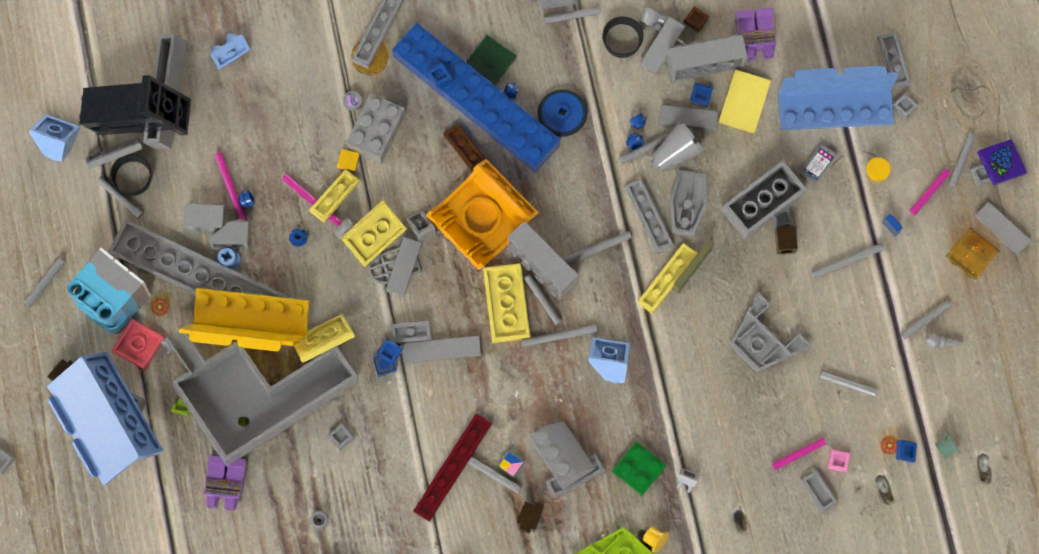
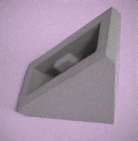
M423 210L405 218L417 241L423 243L436 236L435 227Z

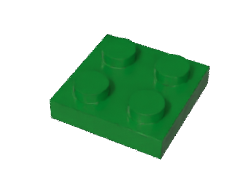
M636 441L615 466L612 473L640 496H643L667 465Z

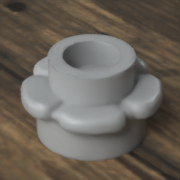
M315 511L312 517H310V524L313 525L315 530H321L328 526L329 517L325 512Z

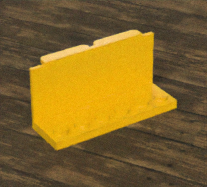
M196 288L193 323L180 328L179 333L189 334V339L192 342L229 346L233 340H238L237 343L242 348L279 351L281 345L294 346L307 339L310 300Z

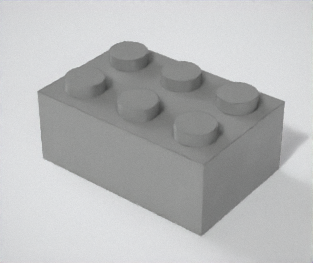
M370 93L346 142L347 149L358 152L361 156L382 164L406 116L405 108Z

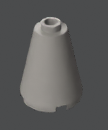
M681 121L652 154L653 160L650 162L657 170L661 168L664 171L703 153L704 149Z

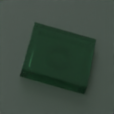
M486 35L467 59L466 63L495 86L516 60L517 55Z

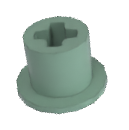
M945 432L946 437L935 444L945 459L956 451L959 454L961 453L947 432Z

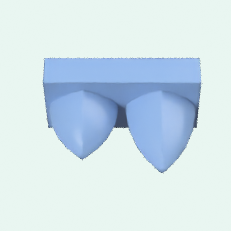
M227 33L226 44L223 46L213 45L210 56L216 67L220 70L248 52L250 48L242 34L238 36Z

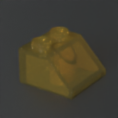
M969 228L945 257L953 265L962 269L968 277L976 281L1000 251L973 229Z

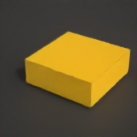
M341 149L337 168L347 169L356 173L360 153Z

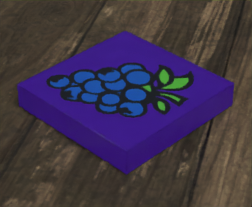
M1011 139L977 152L993 186L1021 177L1027 173Z

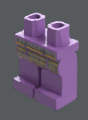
M773 8L756 9L755 15L754 9L737 11L735 20L738 35H743L747 52L746 61L755 60L757 58L756 52L763 51L764 59L773 58L776 46Z
M208 455V470L204 490L207 508L217 509L219 499L226 500L225 510H236L238 501L241 502L248 465L246 459H238L227 468L220 456Z

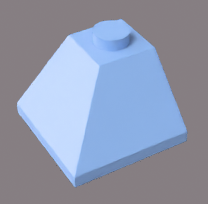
M45 114L30 129L29 134L44 156L62 162L70 153L80 126Z
M592 337L589 362L604 380L613 383L625 382L630 343Z

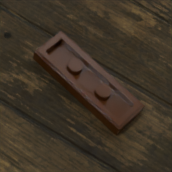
M459 123L443 133L445 139L472 173L476 165L486 159Z

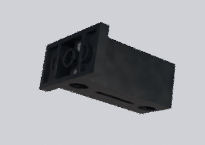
M143 75L142 83L83 88L79 124L99 135L172 130L181 136L188 135L191 98L150 75Z

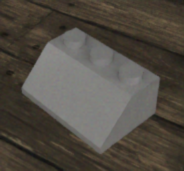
M564 421L546 425L530 435L532 445L562 490L595 469Z

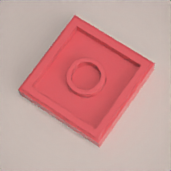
M132 318L111 351L145 371L165 337Z

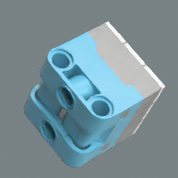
M100 248L67 286V291L77 307L110 334H118L151 296L144 281L103 248Z

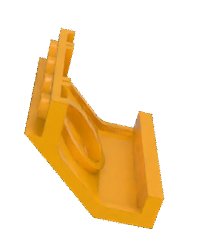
M487 159L477 164L473 169V173L458 188L426 214L431 223L436 225L444 236L478 270L482 267L484 268L508 245V236L524 221L529 225L539 214Z

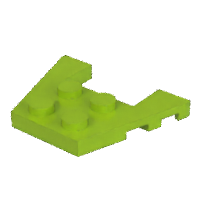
M623 527L575 554L653 553Z

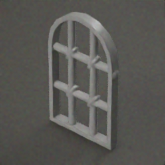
M400 248L381 253L370 262L369 274L375 282L388 284L389 281L382 282L377 279L383 276L387 277L388 280L390 279L392 270H388L386 265L395 262L396 258L387 261L384 260L383 256L394 252L398 255ZM381 258L382 263L372 266L376 259ZM416 260L415 265L418 266L419 270L413 272L412 275L422 272L418 260ZM384 267L386 273L373 277L372 269Z

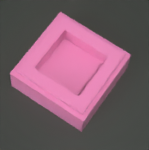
M831 449L827 469L847 473L850 453Z

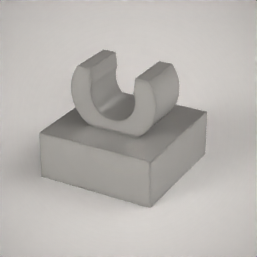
M681 467L677 478V489H680L682 484L688 485L687 493H690L692 487L695 488L700 474Z

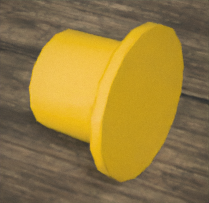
M875 157L868 162L866 172L872 181H883L890 175L891 166L887 160Z
M652 526L645 533L643 541L653 547V553H657L668 540L669 532L665 531L662 533Z

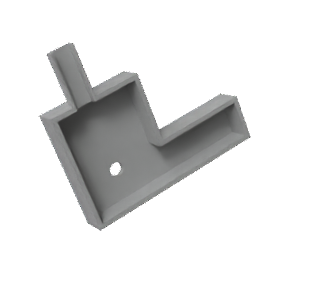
M178 331L172 336L166 337L167 342L188 371L172 382L173 388L226 467L358 383V376L337 346L270 387L244 348L239 347L237 342L205 361L187 334L179 333ZM247 417L249 424L245 427L238 424L239 418Z

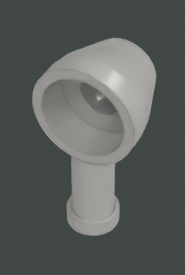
M644 7L642 11L641 23L646 26L652 27L656 22L664 25L668 18L650 8Z

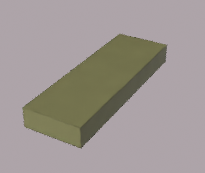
M710 241L705 243L673 285L674 291L678 293L683 289L712 251L713 244Z

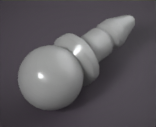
M931 333L926 337L927 346L933 349L943 348L944 345L958 346L963 344L961 340L945 338L944 335L939 336L936 333Z

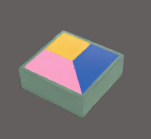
M508 451L498 465V468L514 479L525 461Z

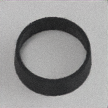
M625 16L611 19L605 25L602 33L605 48L610 54L618 58H626L635 54L643 42V30L639 23ZM624 24L634 28L639 36L638 47L634 51L625 54L612 51L606 44V35L612 27Z
M128 154L118 158L113 163L110 170V180L114 188L122 194L137 196L145 192L150 186L152 171L149 163L143 157ZM128 162L143 164L150 174L147 184L136 192L121 191L116 183L118 169Z

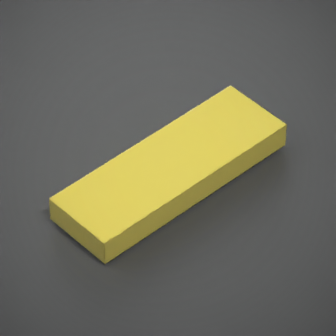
M345 169L310 208L309 212L325 223L358 186L360 179Z

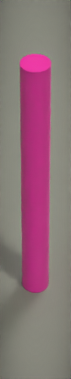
M218 152L215 154V158L237 217L247 221L222 152Z
M288 174L283 176L282 180L312 206L316 203L317 199ZM334 213L328 218L336 226L342 223V220Z

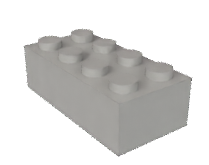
M731 34L723 39L711 38L708 42L700 43L695 41L688 46L675 45L671 47V49H668L666 59L671 82L744 68L747 52L743 35Z
M782 160L724 204L722 213L740 235L747 240L802 198L807 189Z
M525 221L508 236L509 252L514 257L518 256L522 260V265L528 271L531 269L536 274L535 278L541 284L545 283L549 287L548 291L555 298L558 296L562 299L578 284V274Z

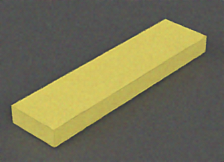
M683 243L637 303L653 314L698 253Z

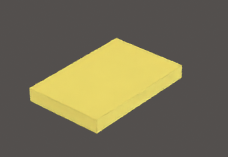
M735 69L718 123L755 133L771 80Z
M382 200L341 237V240L365 267L407 228L388 204Z
M343 314L309 330L307 332V339L294 345V348L302 363L355 336Z

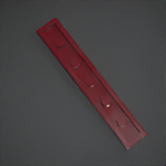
M477 413L474 415L413 510L415 514L428 522L432 520L493 425L490 421Z

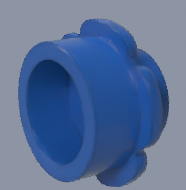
M507 83L504 94L510 99H515L518 88L515 87V83Z
M640 113L630 119L631 128L640 129L646 125L645 120L647 117Z
M637 133L630 134L627 137L626 145L631 150L643 146V136Z
M249 190L241 192L239 197L241 205L250 209L255 204L252 193Z
M299 228L292 230V233L289 234V241L292 242L293 246L300 247L306 244V231Z

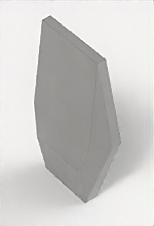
M679 170L669 199L672 233L694 237L707 208V174Z

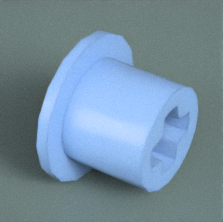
M224 248L218 253L216 262L235 271L241 263V257L236 250Z

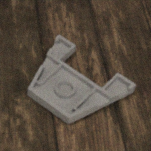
M759 292L756 294L730 344L756 373L806 351L812 346L800 333L787 346H784L757 319L771 305Z

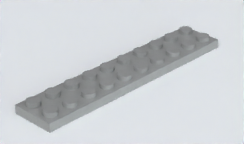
M125 219L108 250L110 255L193 295L196 293V288L291 298Z

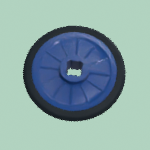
M565 89L555 90L547 94L540 102L538 118L540 123L553 134L559 137H566L577 133L583 127L587 119V108L583 99L575 92ZM561 110H563L564 112H566V114H565L564 116H562L561 114H559V112H560Z

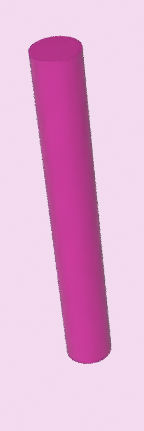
M947 169L942 171L909 210L912 215L915 216L951 174Z
M821 438L771 463L774 470H777L826 445V441L824 438Z

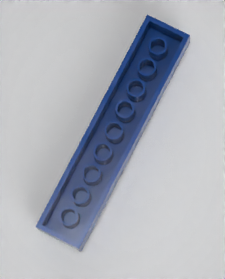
M416 23L392 49L395 59L534 173L543 166L560 146V139L420 24ZM443 63L452 76V80L436 89L426 72Z

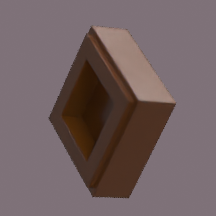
M694 6L684 19V23L699 33L710 16Z

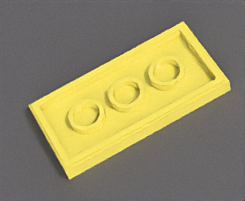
M521 263L484 267L483 273L492 343L530 338Z

